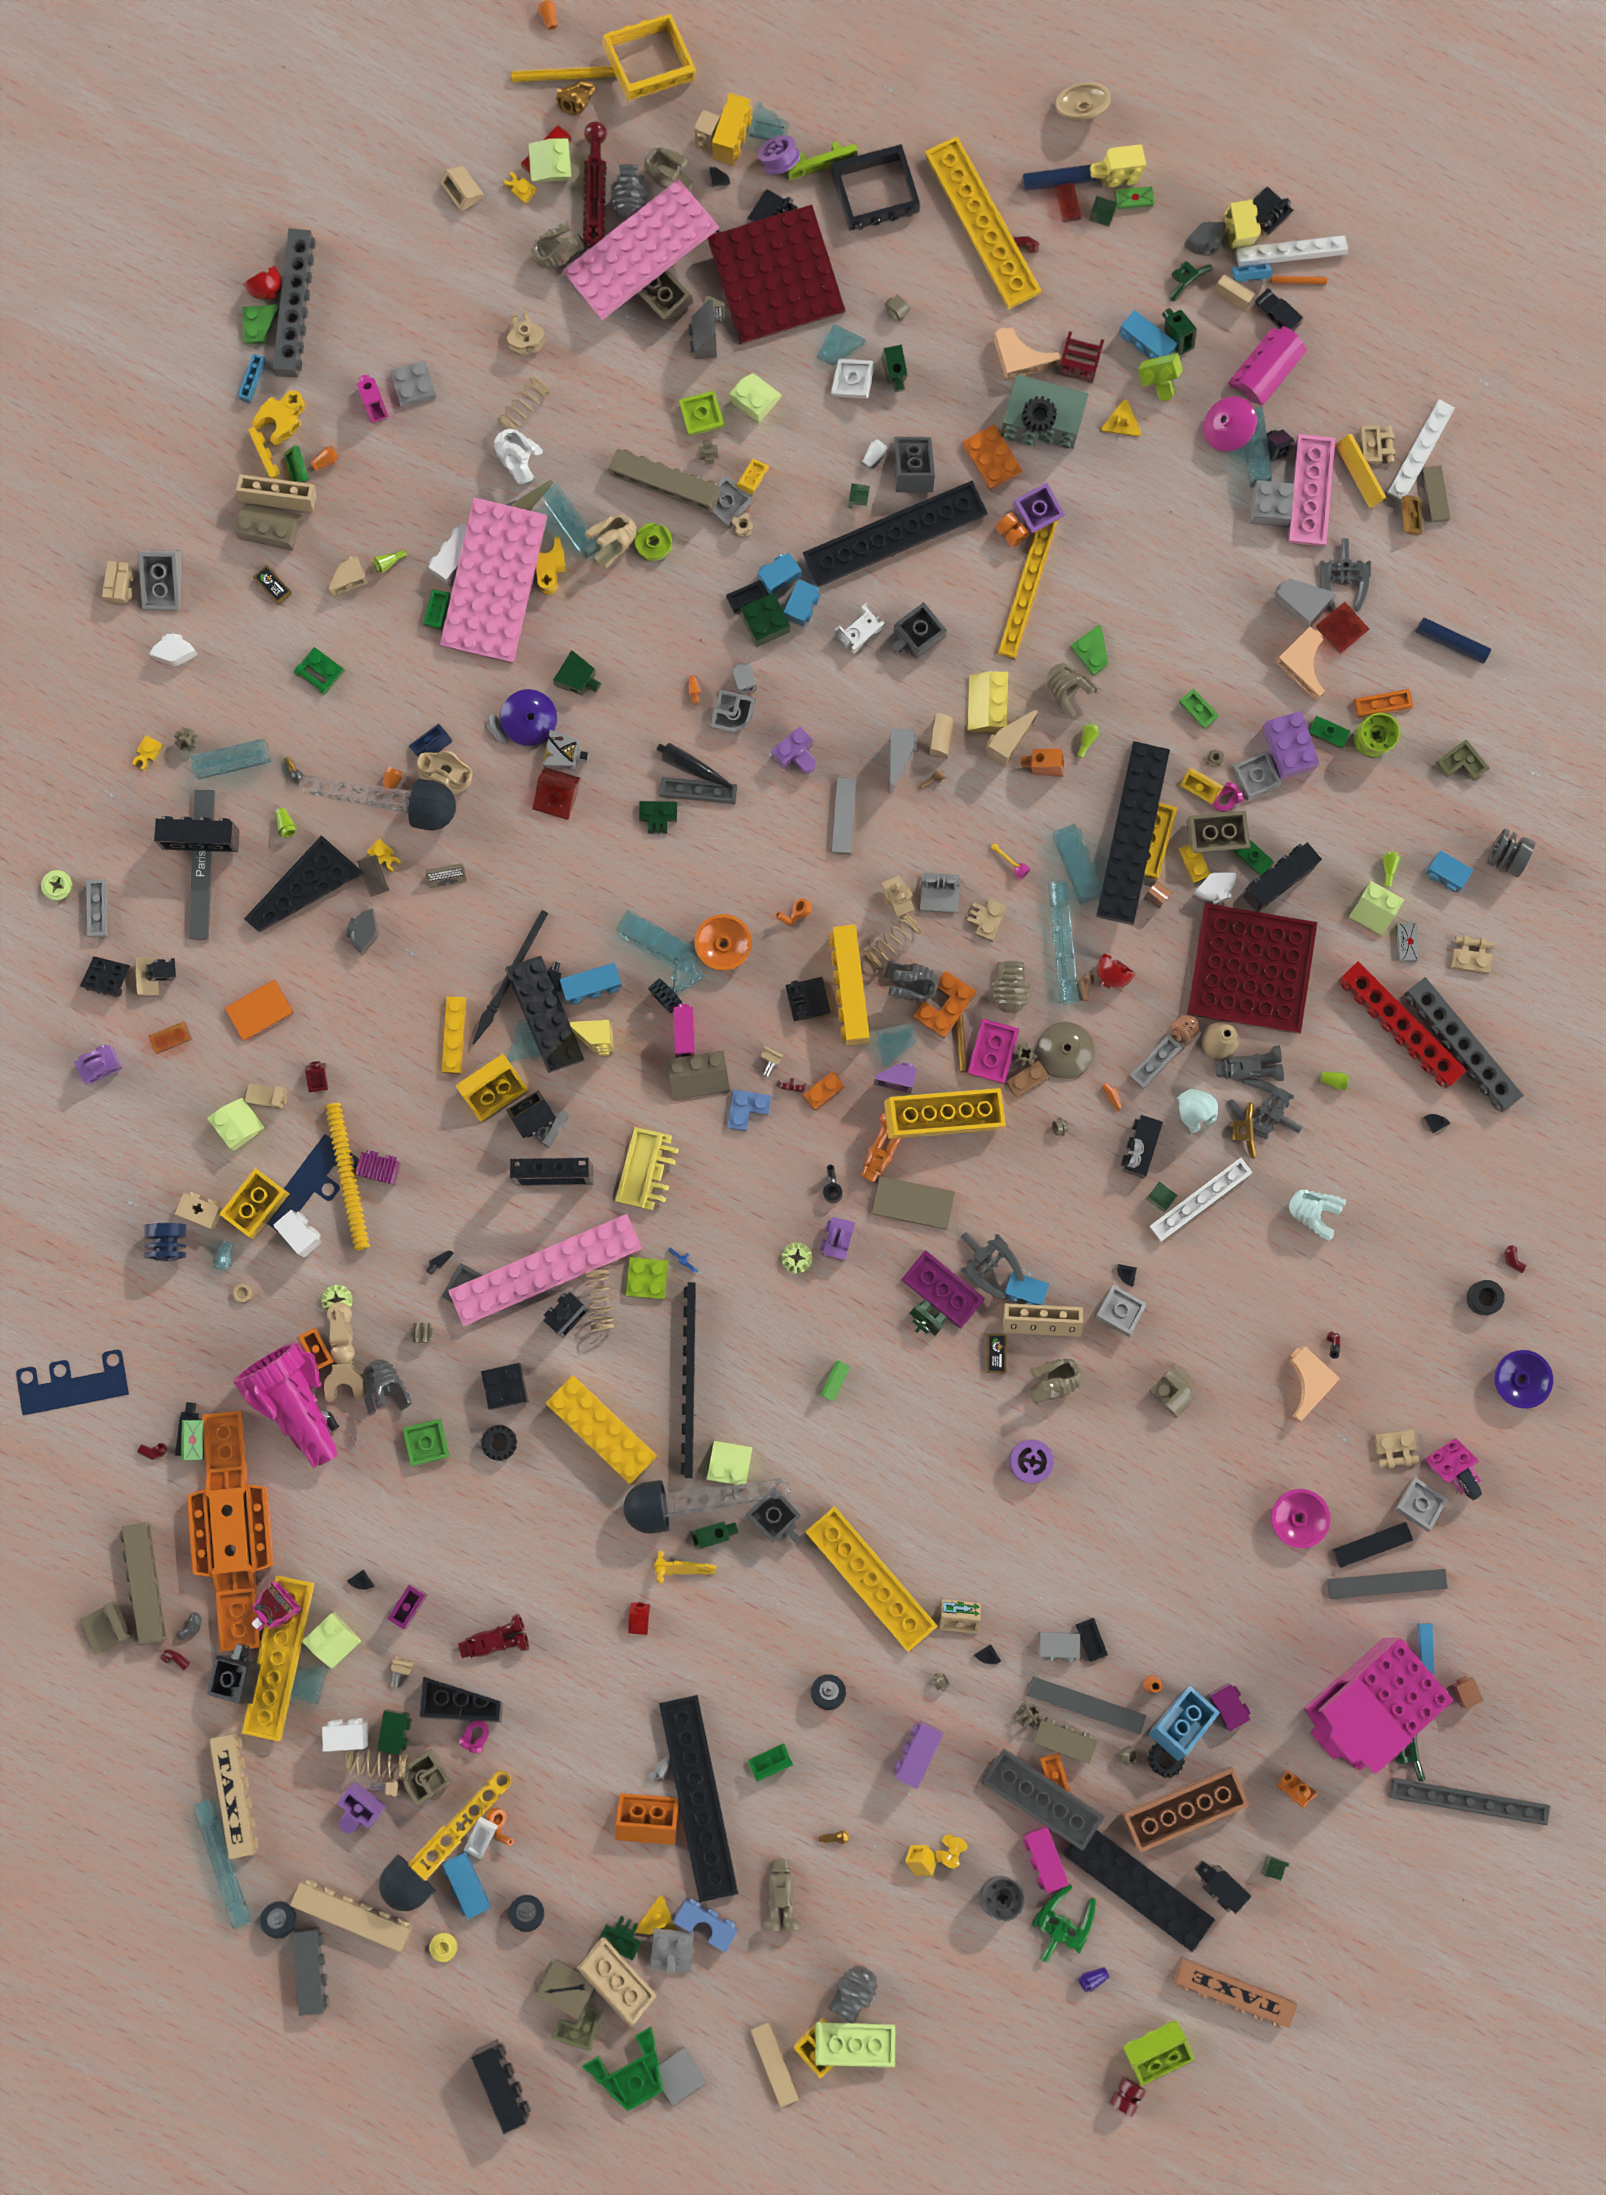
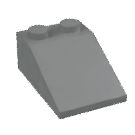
M142 550L138 552L142 609L179 610L182 585L181 550Z
M914 729L890 730L889 794H893L912 758L913 751H916L917 735H914Z

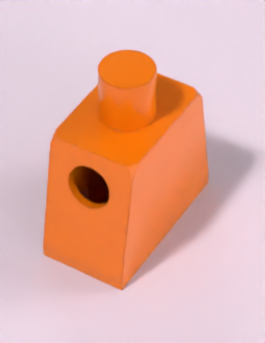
M1061 748L1032 749V756H1021V767H1031L1033 774L1064 776L1065 757Z

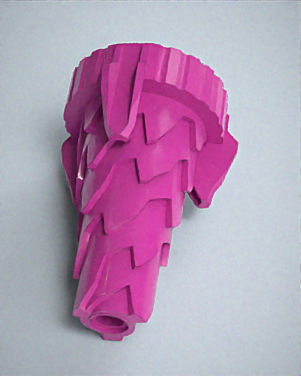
M296 1342L288 1343L262 1357L235 1377L233 1383L246 1402L253 1409L272 1420V1422L276 1421L285 1436L288 1435L294 1445L304 1453L313 1469L337 1456L335 1443L326 1426L327 1421L316 1404L317 1399L309 1387L318 1388L322 1385L319 1380L315 1357L312 1353L303 1351L300 1344Z

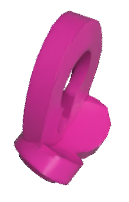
M1227 782L1212 805L1218 811H1228L1236 804L1242 802V792L1237 790L1238 788L1234 783ZM1233 794L1227 805L1219 804L1218 798L1221 795Z
M479 1721L470 1723L464 1735L459 1738L460 1745L464 1749H469L472 1753L483 1751V1745L489 1736L487 1724ZM473 1728H482V1737L477 1738L475 1743L471 1744Z

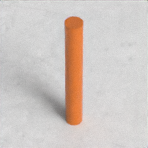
M1272 276L1271 283L1326 285L1327 277Z

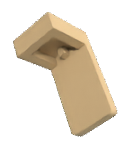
M249 1083L245 1102L283 1109L284 1104L287 1103L288 1093L283 1087L275 1086V1088Z

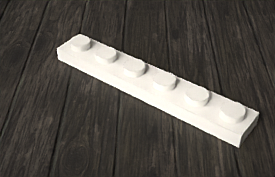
M1344 235L1236 248V257L1239 267L1347 255L1349 249Z
M1440 399L1437 401L1387 492L1388 496L1402 502V497L1408 495L1455 407Z
M1239 1158L1150 1225L1149 1228L1160 1242L1253 1172L1244 1160Z

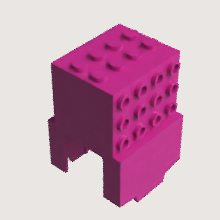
M1383 1637L1344 1674L1338 1676L1304 1707V1710L1314 1724L1310 1733L1333 1760L1342 1757L1356 1770L1361 1771L1365 1766H1368L1371 1769V1773L1377 1774L1412 1742L1411 1739L1454 1700L1401 1638Z

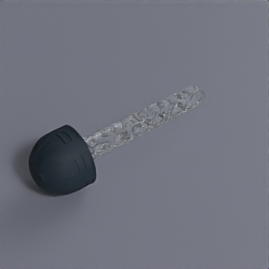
M310 775L302 777L299 781V786L306 795H320L323 798L407 812L412 828L431 831L439 830L450 823L456 812V800L453 793L447 786L437 781L418 779L412 791L328 778L320 779V777ZM313 782L311 788H304L305 783ZM324 785H331L329 791H322V787ZM342 788L349 789L346 794H340L339 792ZM378 794L385 795L382 800H375V797ZM396 797L403 798L402 802L397 804L393 803V800Z
M777 1478L770 1479V1482L757 1481L717 1488L710 1486L665 1493L662 1480L644 1482L633 1487L627 1494L624 1501V1515L627 1522L639 1532L647 1534L669 1531V1517L712 1511L718 1507L764 1501L771 1497L773 1499L784 1498L790 1494L791 1485L787 1479ZM780 1483H785L788 1486L787 1490L783 1493L777 1491V1486ZM760 1486L768 1488L766 1495L760 1496L757 1493ZM741 1489L749 1491L748 1496L744 1499L738 1497V1492ZM734 1490L736 1500H733L732 1496H728L725 1501H722L719 1497L722 1496V1492H725L726 1495H733L731 1491ZM705 1494L710 1497L707 1504H700L699 1498ZM687 1497L690 1499L688 1507L680 1506L682 1498ZM673 1499H676V1505L678 1507L677 1509H675V1503Z

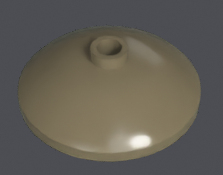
M1060 1022L1050 1026L1043 1032L1038 1041L1037 1056L1046 1072L1057 1078L1071 1079L1083 1074L1091 1065L1094 1058V1043L1089 1033L1080 1025L1071 1022ZM1064 1046H1070V1051H1065Z

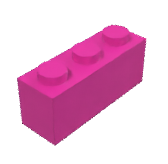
M1044 1825L1024 1833L1026 1839L1022 1841L1026 1851H1031L1033 1858L1030 1859L1033 1870H1038L1040 1877L1037 1878L1040 1889H1045L1046 1893H1050L1068 1886L1067 1877L1048 1827Z

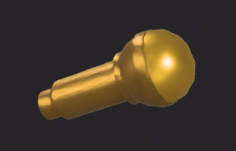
M846 1830L836 1832V1834L819 1836V1842L845 1844L849 1841L850 1836Z

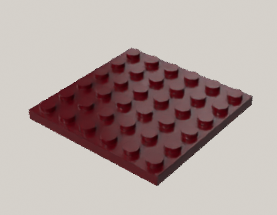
M812 204L722 231L707 238L740 345L846 312Z
M1205 903L1187 1015L1301 1034L1318 922Z

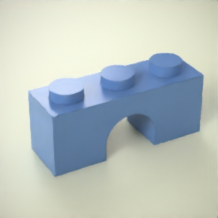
M686 1898L673 1923L690 1933L697 1923H708L712 1928V1935L708 1943L726 1953L738 1931V1928L735 1927L736 1923L728 1918L723 1920L718 1917L719 1913L713 1909L708 1908L706 1910L700 1907L701 1903L693 1898L690 1900Z

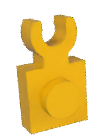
M510 172V177L513 180L508 182L504 179V185L507 188H512L511 194L526 205L536 194L537 188L523 177L518 181L516 174Z
M146 735L136 750L140 756L135 757L132 764L137 766L139 762H143L141 769L143 771L147 770L149 759L153 762L163 748V744Z
M380 838L367 851L379 865L382 866L386 863L388 870L394 872V869L391 867L392 862H397L401 865L397 857H391L394 851Z

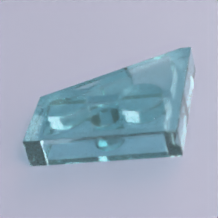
M757 101L749 137L769 140L776 136L787 135L789 124L783 119L778 118L773 111H768L762 106L760 101Z

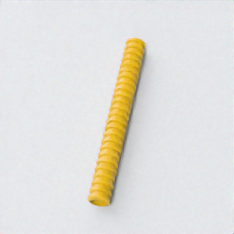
M338 1102L331 1103L325 1106V1110H327V1121L330 1122L328 1127H331L329 1132L332 1133L330 1137L333 1139L334 1156L337 1157L335 1162H338L336 1167L339 1168L337 1172L340 1174V1185L343 1187L341 1191L344 1192L342 1197H345L343 1201L346 1203V1215L349 1216L347 1220L350 1221L348 1226L351 1227L349 1231L352 1232L353 1250L368 1249L370 1244H368L369 1238L366 1236L368 1232L365 1231L367 1227L364 1226L366 1222L363 1220V1209L360 1207L362 1203L359 1202L361 1197H358L360 1192L357 1191L359 1187L356 1185V1174L353 1172L355 1168L352 1167L354 1162L351 1161L353 1158L350 1156V1144L347 1143L349 1139L346 1138L348 1133L345 1132L347 1128L344 1126L343 1109L340 1108L342 1104Z

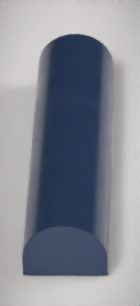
M1091 164L1024 173L1021 183L1023 191L1095 182L1097 178H1092L1090 172Z
M1425 617L1420 621L1415 631L1482 664L1486 662L1491 652V648Z

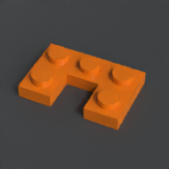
M946 970L940 977L937 988L949 996L941 1010L938 1011L923 1001L913 1015L915 1020L944 1039L977 994L976 990Z

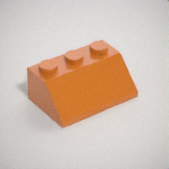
M620 1793L615 1840L675 1845L679 1806L678 1798Z

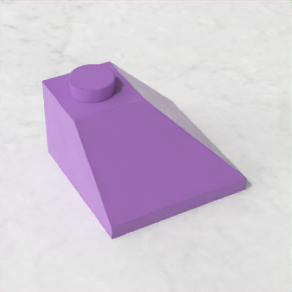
M902 1062V1065L897 1064L877 1074L874 1085L911 1093L917 1068H913V1064Z

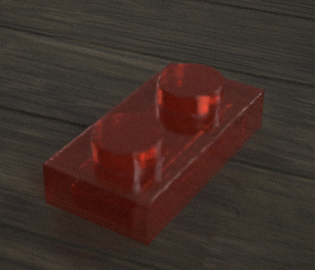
M1074 183L1057 185L1055 190L1063 223L1081 220L1082 216Z

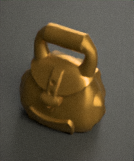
M582 80L576 85H568L565 88L558 89L556 95L557 107L567 114L580 115L584 112L590 97L596 91V84Z

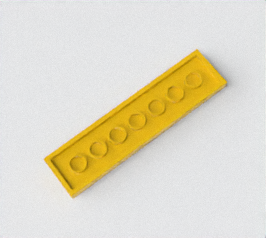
M835 1506L805 1531L907 1652L911 1651L938 1627Z
M276 1575L274 1582H279L302 1610L277 1628H269L267 1625L264 1627L257 1663L261 1664L253 1703L247 1706L242 1733L281 1741L315 1583Z

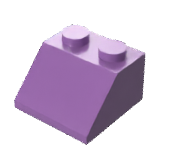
M1047 482L1015 499L1012 504L1020 521L1031 533L1065 516Z

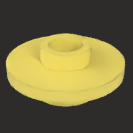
M439 1933L434 1936L429 1946L431 1956L439 1962L451 1960L456 1955L458 1949L456 1939L448 1933Z

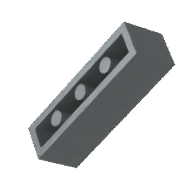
M320 1927L295 1930L292 1936L299 2016L321 2014L327 2010L326 2007H329L328 1994L325 1995L327 1974L323 1973L326 1958L325 1953H322L321 1945H324V1935L320 1933Z

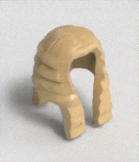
M615 514L613 517H609L607 520L599 522L585 531V535L591 539L600 534L596 541L602 548L593 559L597 564L608 568L614 559L623 554L625 549L633 542L637 529L631 518L624 514Z

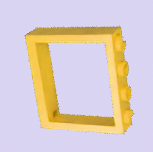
M671 14L660 15L655 19L643 20L639 24L627 25L622 29L612 30L610 33L603 34L602 45L627 101L695 79V66ZM666 30L683 67L629 84L613 47Z

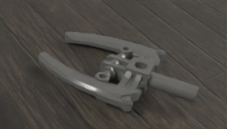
M1343 538L1342 559L1338 563H1333V560H1330L1328 563H1324L1321 560L1319 563L1322 589L1331 591V582L1338 581L1340 584H1344V582L1350 584L1353 581L1360 583L1358 599L1355 605V610L1358 612L1361 610L1368 593L1371 561L1364 563L1360 560L1357 563H1353L1352 559H1349V538ZM1331 571H1337L1340 575H1331ZM1352 572H1359L1360 575L1353 577L1350 574ZM1334 600L1328 606L1331 611H1334L1336 608Z
M1244 1078L1242 1080L1245 1085L1259 1088L1270 1094L1268 1100L1262 1101V1108H1258V1116L1253 1118V1131L1264 1139H1268V1133L1274 1130L1273 1125L1281 1122L1299 1134L1302 1127L1283 1115V1109L1285 1107L1288 1108L1289 1100L1293 1099L1294 1095L1262 1080ZM1277 1098L1279 1100L1277 1105L1271 1106L1272 1100ZM1233 1099L1229 1100V1105L1241 1121H1244L1246 1112ZM1266 1115L1267 1120L1263 1124L1260 1121L1262 1116Z
M967 1232L961 1236L975 1252L974 1259L972 1261L970 1259L967 1262V1266L965 1268L962 1267L961 1271L983 1291L1002 1300L1006 1298L1003 1292L994 1288L984 1279L985 1273L993 1272V1267L997 1268L999 1266L997 1263L1004 1257L1012 1267L1017 1279L1024 1281L1022 1268L1016 1256L999 1234H995V1239L987 1242L989 1244L987 1247H980ZM995 1250H998V1256L996 1258H992V1253ZM980 1265H985L982 1271L978 1272L976 1270Z

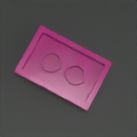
M982 1019L967 1074L1004 1084L1019 1028Z

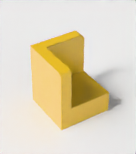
M910 1845L905 1863L915 1876H933L937 1859L928 1845Z

